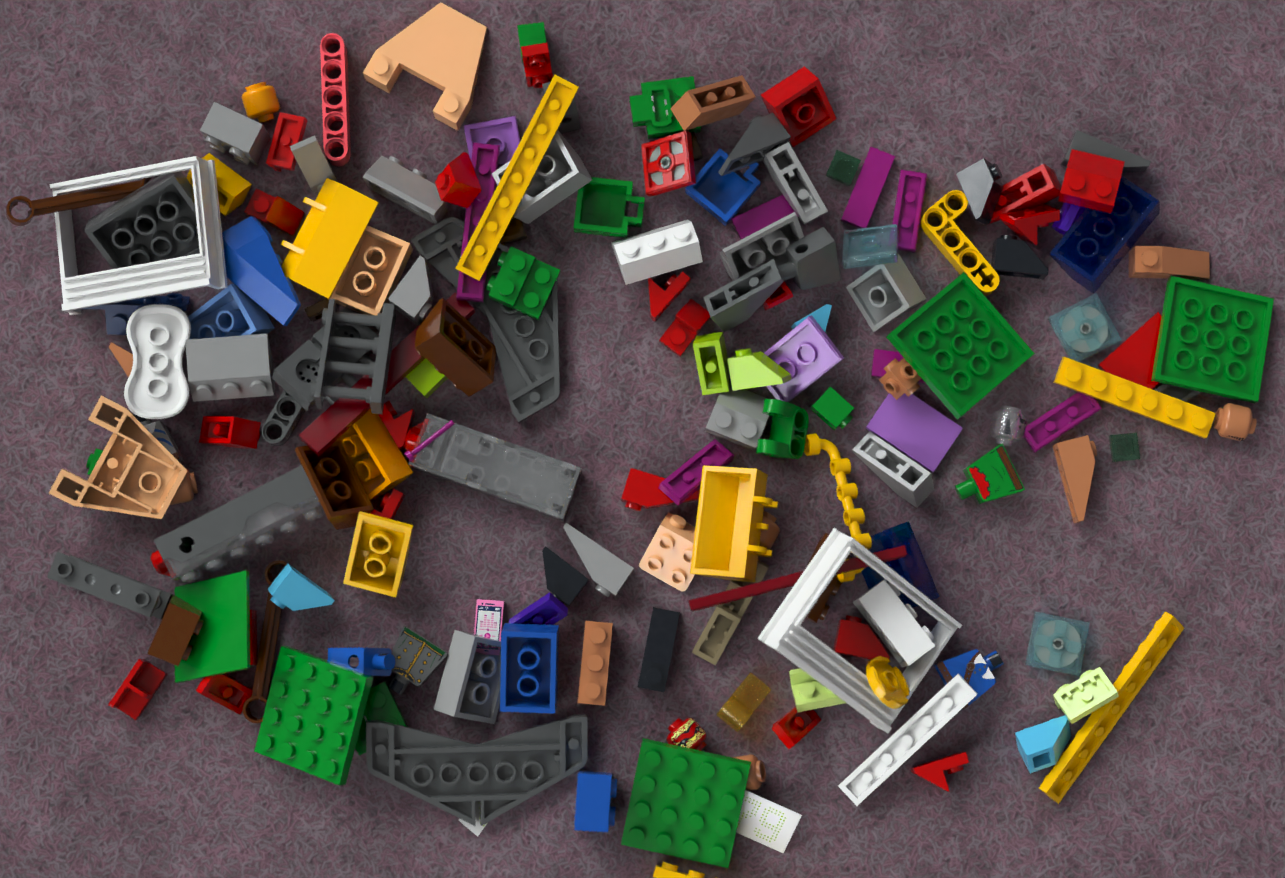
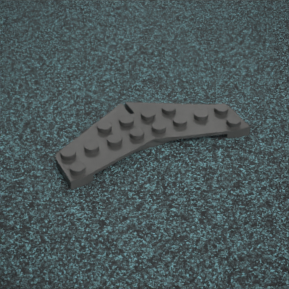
M449 217L411 238V241L417 252L457 289L459 270L455 268L461 258L464 222L455 217ZM499 243L487 267L484 303H471L489 320L511 410L518 423H521L555 403L560 396L558 286L556 281L539 320L489 298L490 291L486 290L491 276H497L501 269L497 264L502 252L509 251V248Z
M587 715L567 716L480 744H473L382 720H366L367 768L371 774L474 826L475 801H480V823L482 826L585 766L587 762Z

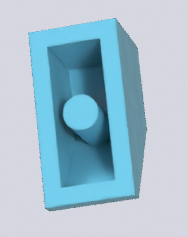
M288 563L268 588L272 595L270 600L281 609L287 606L292 611L332 605L335 601L327 591Z

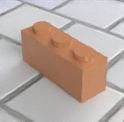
M743 75L686 91L673 105L671 111L682 129L686 131L739 115L756 96Z
M585 621L578 703L603 706L606 704L613 623Z

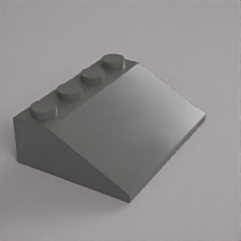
M181 171L160 175L88 219L85 233L113 269L199 254L193 187Z

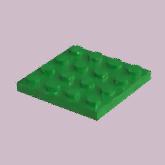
M964 272L886 337L957 420L1035 354Z
M1170 276L1167 280L1151 381L1250 403L1258 402L1274 299Z
M281 646L254 752L334 784L346 785L373 677L292 647Z
M643 738L621 845L729 868L751 762Z

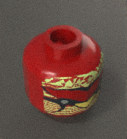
M679 717L667 728L671 732L666 738L668 744L695 750H701L707 745L705 742L707 738L706 732L693 718H687L682 721Z

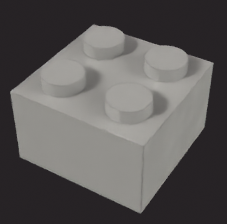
M216 102L213 103L200 129L205 137V142L210 144L209 147L221 154L227 151L234 155L233 158L244 165H248L249 162L257 165L271 138L263 124Z

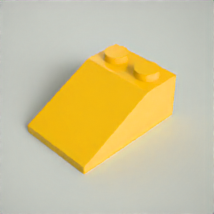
M359 511L343 584L396 598L403 581L408 560L413 525Z

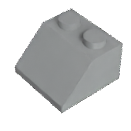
M899 254L881 261L846 287L873 332L911 311L926 300L925 295Z
M422 256L418 257L388 298L391 304H395V310L418 326L435 306L429 267Z
M729 383V392H722L718 396L705 432L755 451L758 439H760L769 415L762 413L764 399L767 398L745 389L733 391L732 385Z

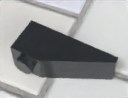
M653 607L638 688L665 692L680 612Z

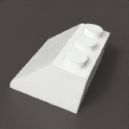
M689 220L611 242L625 285L703 262L699 240L693 224Z
M884 579L853 601V604L901 667L910 666L935 646L932 642L934 636L925 625L921 627L915 620L918 616L914 609L908 603L904 605L898 597L901 595L900 591Z

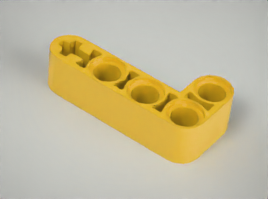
M952 190L924 213L920 222L921 228L960 275L964 272L983 295L988 296L998 287L999 276L955 224L954 221L967 208L968 201L962 191ZM948 200H957L961 208L959 210L951 209L948 205ZM927 217H938L940 226H931L927 221ZM946 236H953L956 238L958 245L956 247H949L946 245L944 238ZM962 257H971L975 263L974 267L968 268L964 266ZM980 267L982 270L974 277L972 274ZM990 279L989 285L984 287L981 285L982 280Z

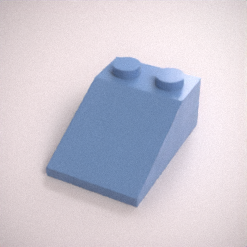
M230 284L228 288L222 290L188 316L191 325L189 339L267 334L275 329L265 310L235 284Z

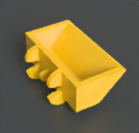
M326 178L315 201L307 197L303 200V203L312 208L294 243L291 244L283 240L280 245L289 249L281 266L285 277L329 299L379 202L339 182Z
M703 466L690 574L725 580L755 582L758 556L772 557L773 552L760 546L761 530H768L769 527L768 524L762 523L764 508H778V502L765 497L768 474L754 468Z

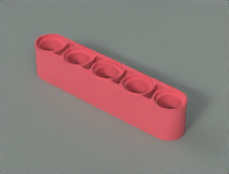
M330 33L325 35L320 43L323 145L328 161L332 165L340 167L347 164L351 156L347 48L343 39L338 34ZM332 44L340 45V49L336 53H329L327 51L328 47ZM337 69L341 71V75L337 79L328 78L332 70ZM335 95L342 97V101L338 105L329 104L331 97ZM341 121L343 123L342 128L339 131L330 130L333 122ZM336 147L344 149L340 157H332L331 151Z

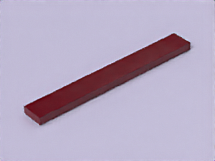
M455 292L446 301L468 320L475 313V309L466 301L457 300V293ZM420 325L391 350L386 394L425 359L415 349L416 331ZM364 375L351 388L367 389V387H372L373 378H369V375ZM339 398L300 433L299 437L310 449L320 456L371 409L370 403H366V400Z
M905 545L872 554L885 563L904 558L907 552ZM858 557L848 559L843 562L835 575L870 566ZM804 571L688 600L690 611L694 612L792 587Z

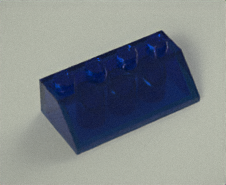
M1121 176L1111 214L1086 208L1052 249L1050 256L1074 281L1094 294L1160 213V201Z

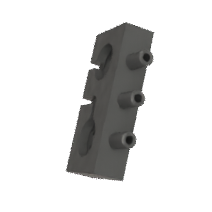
M347 306L340 311L343 313H353ZM335 323L334 336L370 340H374V337L379 338L367 325ZM325 326L313 335L311 341L307 340L274 369L272 379L306 411L316 404L315 398H311L312 382H317ZM332 347L330 361L370 364L374 362L369 357L373 351ZM328 372L326 386H336L342 380L351 388L358 380L349 373ZM324 397L331 405L339 399Z

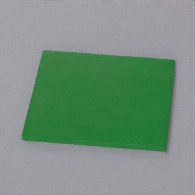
M249 571L175 587V596L202 611L199 619L204 621L198 636L192 634L188 643L193 647L187 661L181 659L179 666L175 665V683L250 668Z

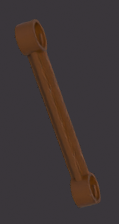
M152 177L143 178L140 181L32 201L24 196H16L7 204L6 217L12 224L24 226L30 223L35 216L119 201L144 186L148 181L152 180ZM18 202L25 203L30 208L28 216L24 220L16 219L11 214L13 207L18 205Z
M277 560L271 562L266 567L265 579L269 586L274 581L272 573H270L271 569L277 564H282L285 567L287 565L286 562ZM269 591L252 696L243 705V714L252 723L263 722V718L257 719L252 716L248 706L251 701L260 699L265 704L267 703L282 609L270 600L272 595Z

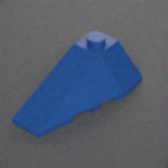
M250 216L222 232L226 276L283 326H287L300 308L301 303L290 278L284 275L280 265L282 260L273 250L271 245L273 240L270 233L254 216Z

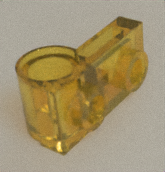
M750 672L716 715L738 732L772 689Z

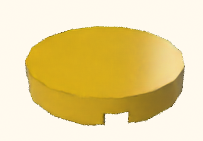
M882 656L875 657L866 665V676L869 685L875 695L886 706L892 709L902 707L908 702L906 697L909 695V688L906 679L899 668L896 666L892 668L888 664L891 662L888 658Z

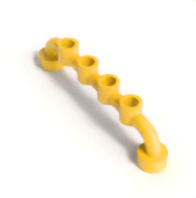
M816 433L807 434L804 449L805 455H819L821 449L829 454L831 460L830 471L835 476L837 483V497L842 501L844 508V523L849 527L853 539L867 550L871 549V536L869 533L862 534L859 524H863L865 521L864 511L862 508H855L852 500L858 497L857 485L855 483H848L846 474L851 472L850 460L848 458H841L837 447L831 441L820 439ZM865 568L838 574L837 578L840 582L853 581L855 574L861 573Z

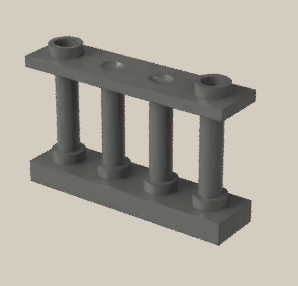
M329 298L328 308H324L322 313V324L325 325L317 382H312L311 398H315L317 409H323L324 397L366 400V403H370L371 413L383 414L396 322L395 304L384 303L382 313L377 315L337 312L335 299ZM335 323L376 326V329H380L379 338L374 337V340L336 337L334 336ZM336 347L373 351V354H376V360L370 364L330 361L331 349ZM328 372L369 375V378H373L372 387L359 389L326 386Z
M57 552L47 576L49 579L142 615L154 616L159 619H163L173 595L78 557L68 556Z

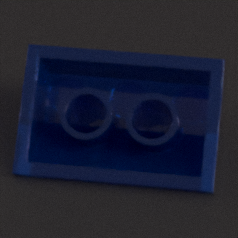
M909 521L871 536L872 546L871 549H868L871 553L905 545L906 557L885 562V564L930 600L940 597ZM866 567L862 571L869 590L885 579L871 567ZM900 591L901 595L898 597L904 605L908 603L912 608L919 606Z

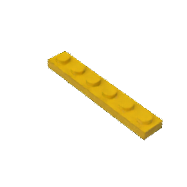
M1062 357L1053 382L1203 439L1208 437L1216 414L1067 357Z

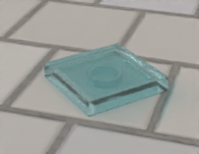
M897 224L844 231L843 268L897 263L899 233Z

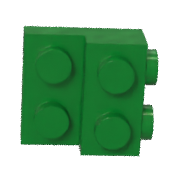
M510 247L508 252H502L497 265L501 267L498 275H492L488 282L486 290L490 291L489 298L539 320L561 271L537 260L532 255Z

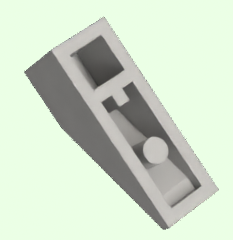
M315 135L290 146L313 193L320 192L326 178L338 182Z
M789 142L765 154L763 163L776 186L804 225L828 212Z
M869 431L852 449L853 453L897 495L916 508L934 491L932 475L929 471Z
M566 523L563 528L593 582L597 584L595 589L606 597H609L610 594L617 596L634 568Z

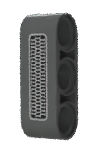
M285 390L262 427L263 438L274 446H281L289 440L305 412V409ZM288 403H294L296 406L295 413L291 416L283 414V408ZM275 426H280L282 428V435L280 438L272 440L269 434L270 430Z

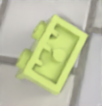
M1099 667L1095 670L1084 672L1072 684L1062 685L1053 694L1058 709H1061L1070 723L1073 724L1119 697L1113 684Z
M801 668L789 671L791 690L797 713L846 703Z

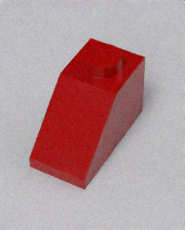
M466 152L452 160L435 181L441 201L465 208L471 205L482 190L469 154Z
M203 416L199 443L241 449H257L260 439L261 422L232 416Z
M846 615L845 620L840 619L838 621L834 652L871 660L878 656L890 659L889 654L869 625L861 623L862 618Z

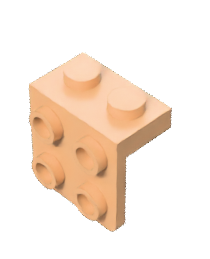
M668 512L642 557L639 567L680 591H686L695 574H690L695 527L687 523L683 517Z

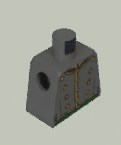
M403 626L392 651V655L395 657V666L392 671L396 672L388 687L400 695L403 694L410 682L421 687L447 659L448 652L407 626Z

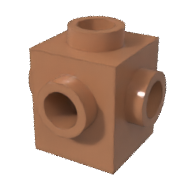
M895 358L883 368L886 374L879 379L884 385L885 390L897 400L904 393L908 397L920 387L917 382L922 378L904 358L900 362Z

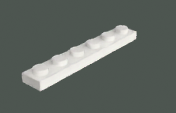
M958 673L845 778L838 787L858 806L978 693Z

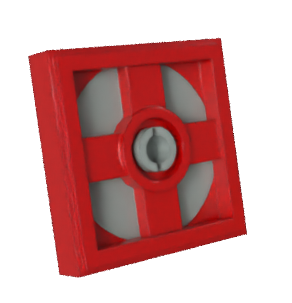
M683 131L641 144L646 195L652 197L696 184L690 132Z

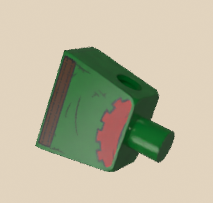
M1003 444L996 446L965 468L963 472L967 480L955 485V490L961 500L975 494L979 504L1018 494L1025 490Z

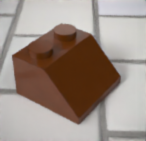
M173 595L147 654L179 666L181 659L187 661L193 647L188 644L192 634L198 636L204 622L199 619L202 611Z

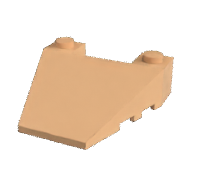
M440 2L379 47L370 59L363 75L367 82L390 93L402 70H405L444 91L433 109L435 119L459 131L472 107L487 27Z
M101 396L88 420L113 432L88 480L62 468L49 494L77 507L162 519L188 470L125 407Z

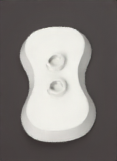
M166 304L143 306L133 312L126 328L127 339L133 353V367L124 389L125 402L131 412L143 418L164 419L173 417L184 409L189 398V386L183 372L182 357L186 347V340L190 338L191 334L190 321L186 313L175 306Z

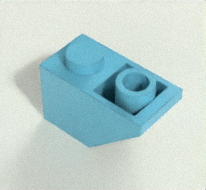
M1066 715L1015 732L1018 751L1030 773L1056 765L1071 738L1069 720Z

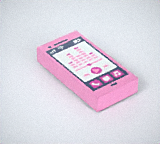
M477 599L475 635L501 641L504 601ZM478 643L475 652L500 656V647Z

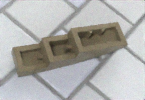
M758 560L755 582L731 580L725 591L761 582L769 565ZM753 596L717 605L692 653L716 665Z

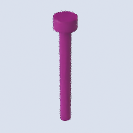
M452 420L449 421L411 452L408 450L404 454L412 462L417 453L451 428L454 422Z

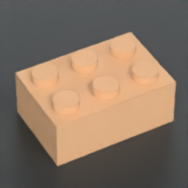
M367 225L330 299H335V303L344 307L347 306L349 309L360 314L377 315L382 313L383 304L390 303L388 298L396 289L413 251L411 244Z

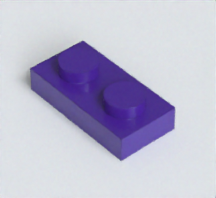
M549 592L510 618L509 623L554 625L568 615V608Z

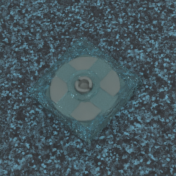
M1097 293L1048 318L1068 358L1078 362L1121 341Z
M1035 612L1025 665L1080 676L1090 623Z

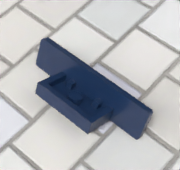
M171 293L166 296L155 295L82 309H104L107 335H127L128 320L138 308L152 304H166L186 311L190 304V297L182 296L179 293Z

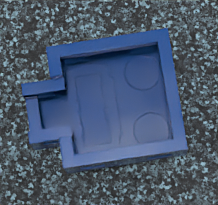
M719 148L695 176L696 184L687 186L685 193L726 226L760 187L761 182L753 176L758 170V163L749 165L750 168L744 173L743 176L748 179L747 182L735 172L721 176L718 172L729 155Z

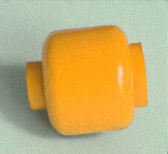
M266 82L245 87L246 92L242 94V101L248 118H258L259 123L274 119L273 114L280 109L274 87L266 85Z

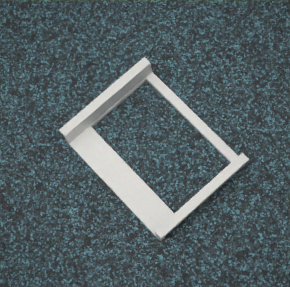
M198 156L50 184L54 197L191 169L200 249L199 254L78 276L72 210L56 212L55 223L63 295L62 311L69 312V315L82 314L81 309L205 286L215 289L228 288L215 161H207Z
M834 528L758 639L778 651L869 719L870 723L875 727L889 733L892 729L890 727L904 705L900 708L892 709L882 703L873 692L865 674L813 636L800 624L850 552H852L938 620L931 631L934 636L932 642L935 646L910 666H907L902 673L909 688V695L906 697L908 700L956 629L961 628L962 625L855 539Z

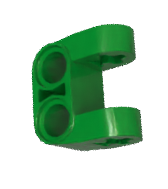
M764 399L762 413L773 417L769 440L758 439L756 453L774 458L799 459L805 449L809 423L807 411L785 401Z

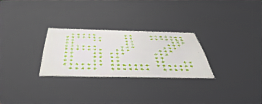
M745 790L736 833L784 853L802 815Z

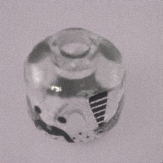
M1001 406V409L995 410L992 414L989 434L997 439L996 444L1012 447L1013 442L1023 440L1027 418L1019 408Z

